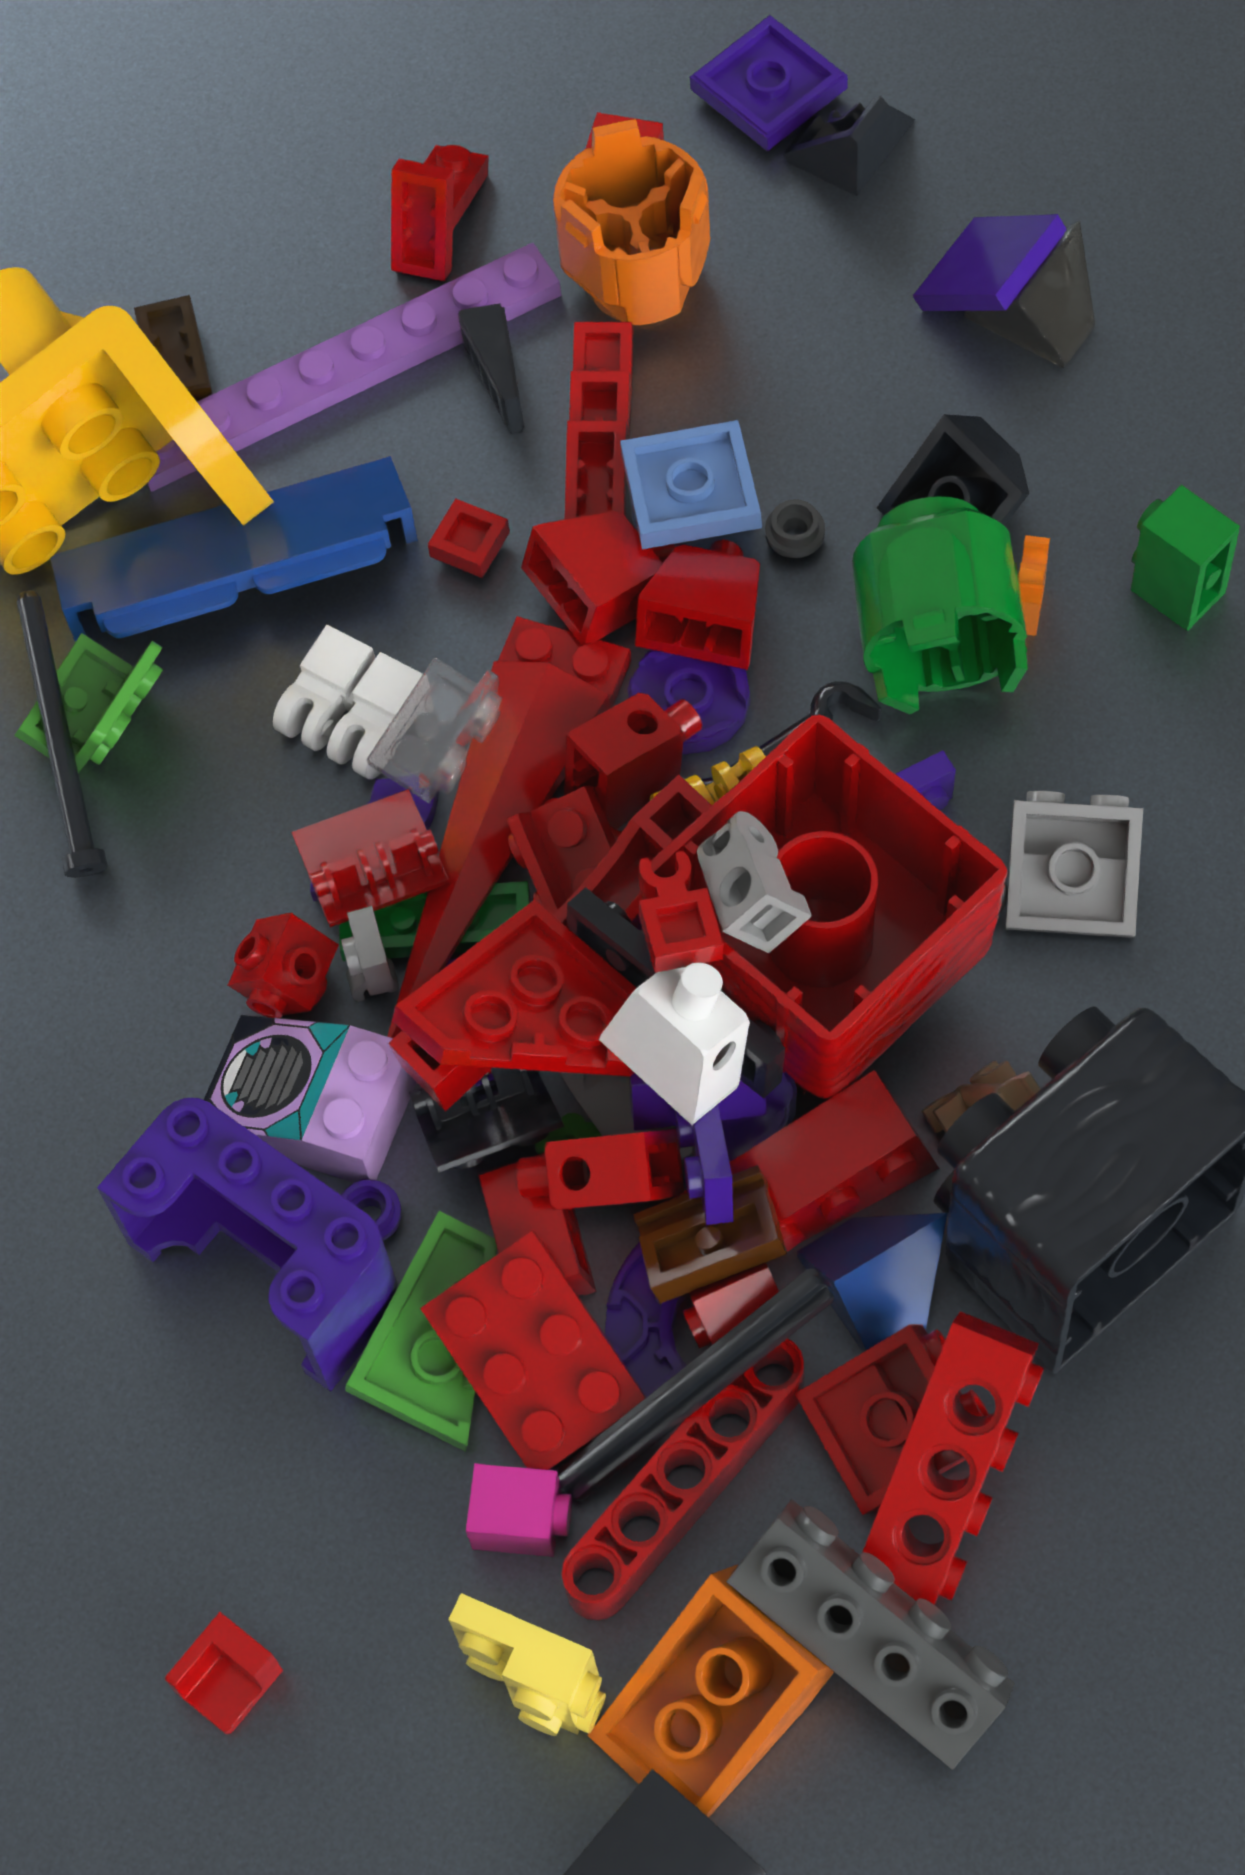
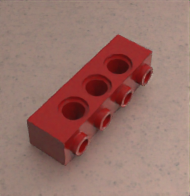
M962 1311L959 1312L952 1322L862 1551L882 1561L893 1573L895 1578L894 1584L915 1601L920 1598L925 1599L934 1605L939 1596L950 1601L953 1600L968 1562L956 1557V1552L964 1532L976 1537L978 1536L993 1497L981 1492L990 1467L1001 1472L1004 1471L1018 1436V1432L1006 1428L1015 1403L1029 1408L1044 1371V1367L1032 1363L1039 1343ZM968 1385H979L986 1388L995 1400V1411L987 1416L970 1414L963 1408L960 1402V1389ZM943 1450L958 1452L968 1462L970 1475L962 1480H950L943 1477L935 1467L934 1455ZM917 1515H927L936 1519L943 1529L944 1539L935 1544H926L919 1541L910 1530L909 1519Z

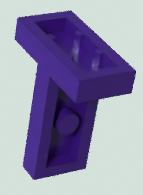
M636 1073L629 1076L630 1105L634 1131L676 1126L679 1148L692 1147L693 1157L684 1158L685 1180L689 1199L701 1197L706 1225L733 1222L732 1173L721 1120L767 1115L766 1097L763 1099L740 1080L735 1091L691 1125Z

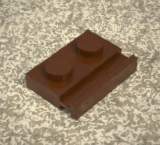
M758 1165L732 1175L733 1222L706 1225L701 1197L689 1199L688 1193L633 1214L635 1223L640 1231L639 1241L650 1288L660 1304L787 1254L775 1207L769 1196L768 1182Z

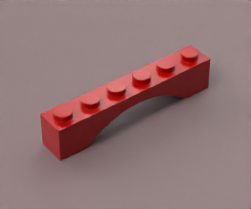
M678 774L630 819L614 845L597 867L553 916L567 927V903L586 887L603 902L612 901L619 905L627 913L633 926L641 930L639 901L643 900L639 887L640 859L649 858L651 861L712 805ZM403 1030L388 1043L401 1067L445 1111L492 1069V1067L439 1064Z

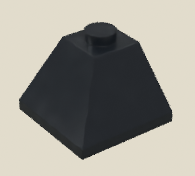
M944 414L876 508L883 515H886L895 507L912 500L926 497H952L972 504L979 512L988 515L1005 526L1028 496L1029 489L1020 455L982 417Z

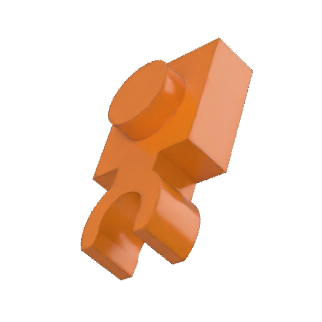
M1025 535L1018 577L1027 635L1037 636L1050 538Z

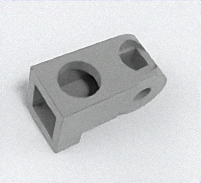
M743 811L735 813L720 830L699 845L697 849L698 860L724 933L770 953L812 917L804 895L793 891L790 887L780 859L776 858L778 848L772 835L758 819Z

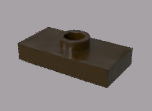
M190 295L134 307L138 327L196 401H200L212 395L213 392Z

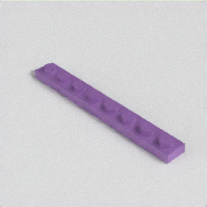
M532 242L216 392L197 403L234 451L237 452L462 344L458 318L459 311L501 303V307L505 308L506 320L508 322L562 296L560 281ZM174 440L156 451L160 457V464L154 476L147 483V486L153 492L197 471L196 467Z

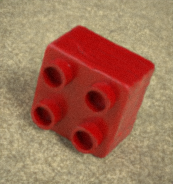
M813 715L793 730L736 786L709 807L650 862L651 869L657 876L671 877L675 874V852L684 851L691 862V886L689 891L703 888L708 890L697 855V849L700 844L720 830L735 813L740 811L749 813L758 819L770 832L778 848L776 858L780 859L790 887L793 891L804 895L812 917L770 953H767L722 931L709 893L724 947L723 960L705 964L711 965L720 973L723 981L722 989L746 1013L749 1019L752 1021L760 1020L766 1023L778 1035L782 1045L786 1047L783 1072L787 1073L808 1092L819 1098L828 1099L850 1086L914 1022L985 956L992 945V936L999 918L998 913L1002 906V894L1005 889L1004 882L1008 870L1003 861L994 852L973 837L965 828L956 825L912 785L890 771L884 764L873 757L865 746L857 743L830 718L823 715ZM641 892L643 900L648 899Z

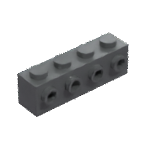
M791 1499L741 1560L727 1580V1583L953 1770L1006 1708L1015 1685L1007 1677V1668L988 1649L979 1645H975L972 1648L951 1631L949 1619L934 1604L921 1598L915 1601L894 1584L895 1578L893 1573L882 1561L867 1552H862L859 1555L837 1537L839 1534L837 1527L825 1514L811 1506L802 1508Z

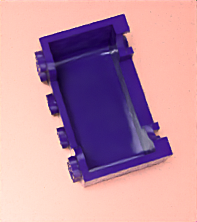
M183 1098L167 1106L97 1187L128 1245L152 1262L162 1253V1249L170 1246H187L200 1255L217 1233L222 1231L276 1270L278 1273L269 1287L268 1300L271 1310L284 1327L299 1337L306 1352V1356L301 1364L304 1373L330 1392L365 1350L398 1288V1283L377 1223L366 1212L220 1109L200 1098Z

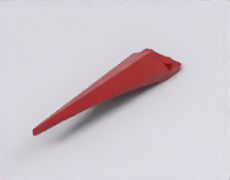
M516 616L499 659L493 662L439 852V859L449 879V884L428 891L397 1004L445 968L473 919L513 857L508 842V836L512 832L507 818L517 813L530 812L543 806L547 800L551 799L565 778L566 734L613 707L632 661L629 648L602 640L582 646L570 631ZM391 1021L387 1035L390 1038H394L402 1031L393 1021Z

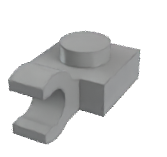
M372 906L348 912L347 915L353 936L341 939L349 968L346 975L352 998L357 1002L365 1000L364 991L367 989L370 996L388 991L389 993L396 992L399 989V983L394 964L385 954Z

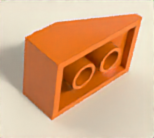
M739 1564L710 1574L594 1726L591 1733L588 1734V1737L638 1784L653 1769L708 1818L805 1711L834 1673L831 1668L727 1583V1580Z

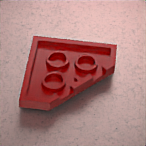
M535 899L395 1005L392 1021L439 1064L631 1076L635 1073L599 1039L602 1032L637 987Z

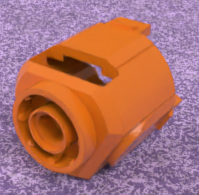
M636 119L592 128V147L580 152L566 165L557 180L554 190L553 204L561 268L566 275L591 295L594 303L602 312L616 320L632 322L633 325H644L668 319L681 312L689 288L693 287L698 281L706 260L710 243L709 200L706 178L698 163L678 146L658 138L640 137Z

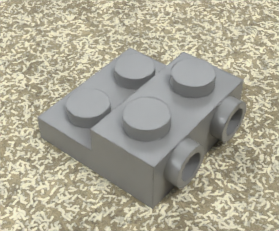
M1027 791L1026 801L1014 800L1012 807L1005 929L1134 938L1136 934L1143 808L1128 807L1129 798L1118 795H1091L1090 805L1065 803L1064 793L1053 791Z

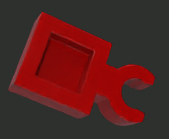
M684 851L675 852V874L671 877L657 876L651 869L649 858L640 859L639 887L643 895L648 898L639 901V918L655 973L687 967L692 963H709L723 960L724 944L708 890L703 888L689 891L691 886V862Z

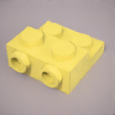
M461 1593L449 1617V1622L458 1640L459 1648L464 1654L469 1656L466 1664L482 1675L505 1682L514 1707L521 1710L518 1719L526 1725L551 1736H557L560 1727L577 1735L580 1730L590 1734L597 1723L606 1699V1693L599 1691L602 1677L599 1676L593 1651Z

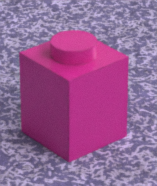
M474 1463L466 1524V1534L472 1550L554 1557L556 1536H568L572 1513V1495L562 1494L557 1471Z

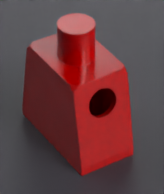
M609 511L532 526L521 569L583 646L595 643L637 618L638 597L641 591L675 546L671 544L642 549L639 533L625 515L617 511Z
M717 540L711 544L709 549L689 545L676 546L638 597L635 646L748 670L751 659L760 563L753 558L744 557L741 548L729 540Z
M637 693L574 728L566 734L564 795L581 787L592 785L609 825L619 829L650 801V795L662 790L678 774L680 775L683 742L702 730V722L697 711L689 702L683 699L663 710L648 694Z
M676 1129L546 1142L545 1156L526 1157L518 1160L517 1184L520 1194L523 1198L549 1196L550 1205L553 1210L646 1202L676 1197L684 1192Z

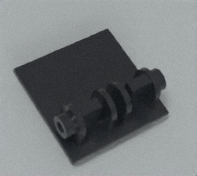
M492 1068L491 1072L495 1085L490 1086L488 1077L485 1074L480 1079L482 1090L472 1093L471 1089H469L464 1094L465 1096H462L447 1111L421 1086L408 1092L438 1172L450 1168L467 1169L481 1163L488 1154L513 1145L523 1147L536 1144L545 1139L549 1132L564 1127L563 1121L539 1074L540 1071Z

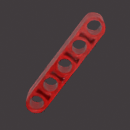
M787 1338L685 1419L571 1549L563 1562L561 1576L569 1604L578 1615L588 1620L600 1621L611 1618L619 1612L796 1407L799 1401L795 1393L803 1389L805 1383L804 1359L801 1350L792 1340ZM770 1364H780L792 1373L789 1380L777 1386H770L760 1382L756 1374L761 1368ZM726 1414H736L744 1418L748 1423L746 1430L734 1437L719 1435L713 1430L712 1425L720 1416ZM685 1464L693 1465L704 1473L701 1482L689 1489L677 1488L667 1480L672 1470ZM647 1516L656 1520L659 1524V1529L649 1540L642 1542L632 1541L622 1533L625 1524L634 1517ZM593 1568H603L614 1576L611 1586L606 1591L597 1595H590L577 1588V1581L584 1572Z

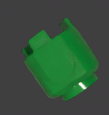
M926 497L895 507L884 515L878 526L859 543L852 558L863 661L868 672L873 673L878 701L911 715L919 710L918 691L939 692L956 690L983 683L996 676L999 677L1001 692H1014L1028 669L1027 647L1025 645L1027 632L1017 563L1013 560L1009 530L999 521L979 512L972 504L957 498Z

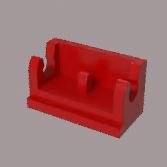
M545 1153L536 1156H545ZM518 1162L479 1175L498 1253L530 1231H535L578 1296L581 1294L586 1296L597 1292L574 1208L553 1210L550 1205L549 1196L523 1198L517 1184Z

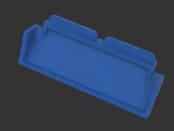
M391 456L269 491L267 493L274 503L244 526L225 504L54 554L51 557V563L60 603L74 641H77L81 633L85 635L79 612L93 608L101 633L107 631L112 637L124 638L229 607L236 602L238 592L256 587L261 593L274 594L376 564L385 557L386 549L391 547L388 529L385 522L398 518L406 544L418 541L412 509Z

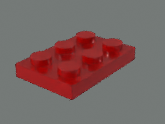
M530 1231L420 1308L527 1468L550 1470L599 1436L647 1398L535 1231Z

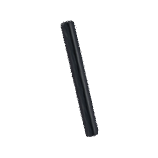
M815 1268L804 1271L561 1465L557 1472L561 1488L567 1494H571L573 1500H585L833 1303L835 1298L834 1290L829 1281Z

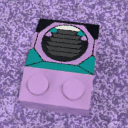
M241 1015L204 1100L220 1109L299 1166L355 1183L361 1180H377L410 1100L408 1092L414 1090L417 1082L401 1067L388 1043L393 1038L351 1025Z

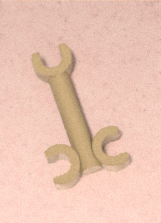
M993 1061L970 1078L971 1084L958 1086L955 1091L935 1100L921 1112L935 1133L944 1130L946 1133L970 1106L988 1094L997 1093L1015 1111L1041 1088L1030 1071L1016 1075L1008 1061H1004L1001 1064Z

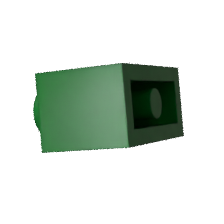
M1181 484L1165 501L1161 499L1153 501L1138 521L1137 529L1140 531L1138 547L1131 559V562L1135 564L1131 591L1188 631L1226 593L1240 526Z

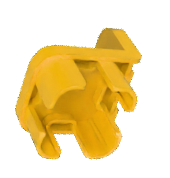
M19 267L0 270V363L9 374L7 378L0 382V564L7 573L13 575L23 574L48 561L64 542L65 530L62 525L99 496L104 501L113 502L124 499L140 490L150 481L159 467L160 457L156 451L172 440L177 443L243 526L274 503L125 310L116 306H103L95 309L86 317L61 312L30 271Z

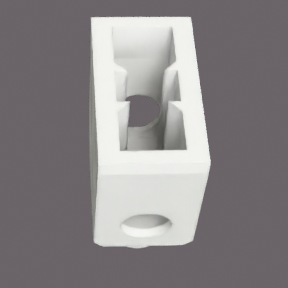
M692 963L687 967L655 973L631 993L602 1032L599 1039L691 1125L737 1089L740 1082L750 1024L746 1013L721 991L723 981L720 973L714 967L705 963Z

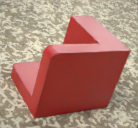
M219 1612L169 1671L165 1681L180 1698L224 1734H231L278 1678L283 1669L271 1652L223 1613Z

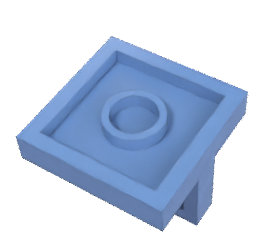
M739 420L620 441L621 454L630 492L633 526L639 533L642 549L762 528L761 511Z

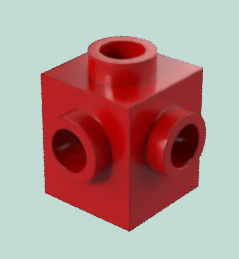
M291 912L256 919L251 932L241 941L235 952L234 962L236 966L227 986L246 997V1004L251 1010L268 1018L280 1019L283 1015L311 1011L312 1007L318 1003L326 990V974L339 944Z

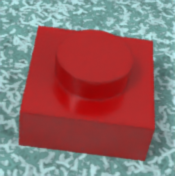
M455 498L427 544L429 555L433 559L483 578L510 533L508 519Z

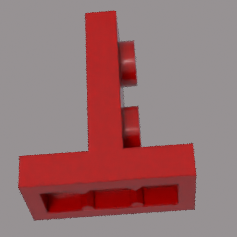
M435 145L424 163L398 159L391 169V271L440 281L447 279L452 271L453 229L488 176L489 155L470 152L467 148L459 145Z

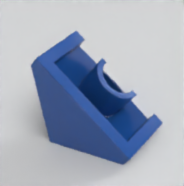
M948 1213L853 1217L797 1251V1257L806 1270L815 1268L831 1284L835 1298L830 1305L862 1352L909 1324H923L926 1329Z

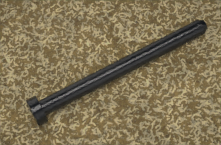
M24 591L19 594L17 607L70 852L61 859L66 877L90 876L107 869L106 855L103 849L94 848L41 597L35 591Z

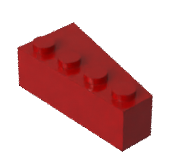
M875 1070L729 1162L732 1175L756 1165L760 1167L768 1182L769 1196L775 1207L787 1252L799 1243L939 1169V1166L901 1106ZM685 1190L684 1192H682V1193L679 1194L678 1196L683 1195V1194H686V1193H687V1190Z

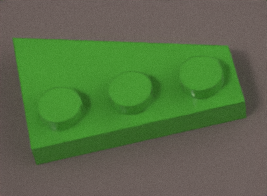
M438 1211L347 1381L345 1389L346 1392L465 1452L468 1444L475 1390L420 1308L496 1256L497 1245L495 1238Z

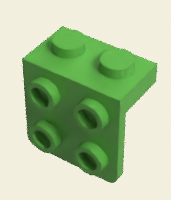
M81 633L58 668L57 676L78 774L88 760L97 765L101 764L131 721V715L141 700L146 697L163 671L161 667L153 663L163 648L154 641H151L136 664L132 666ZM37 701L14 736L49 758Z

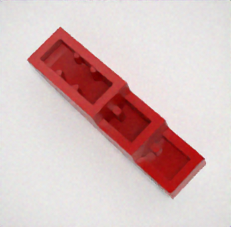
M574 322L573 371L570 373L569 420H567L564 520L609 511L623 513L626 517L628 483L620 441L630 439L633 364L632 322Z

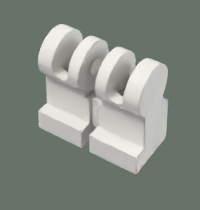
M326 625L300 664L302 672L279 699L273 715V728L289 738L297 736L302 731L301 741L304 746L314 751H319L327 745L328 758L341 765L347 763L353 757V771L372 780L383 772L390 762L397 744L415 720L420 722L433 707L434 700L426 675L382 652H379L377 657H375L372 647ZM346 710L349 711L347 714H345V715L341 718V716L343 715V713H344Z

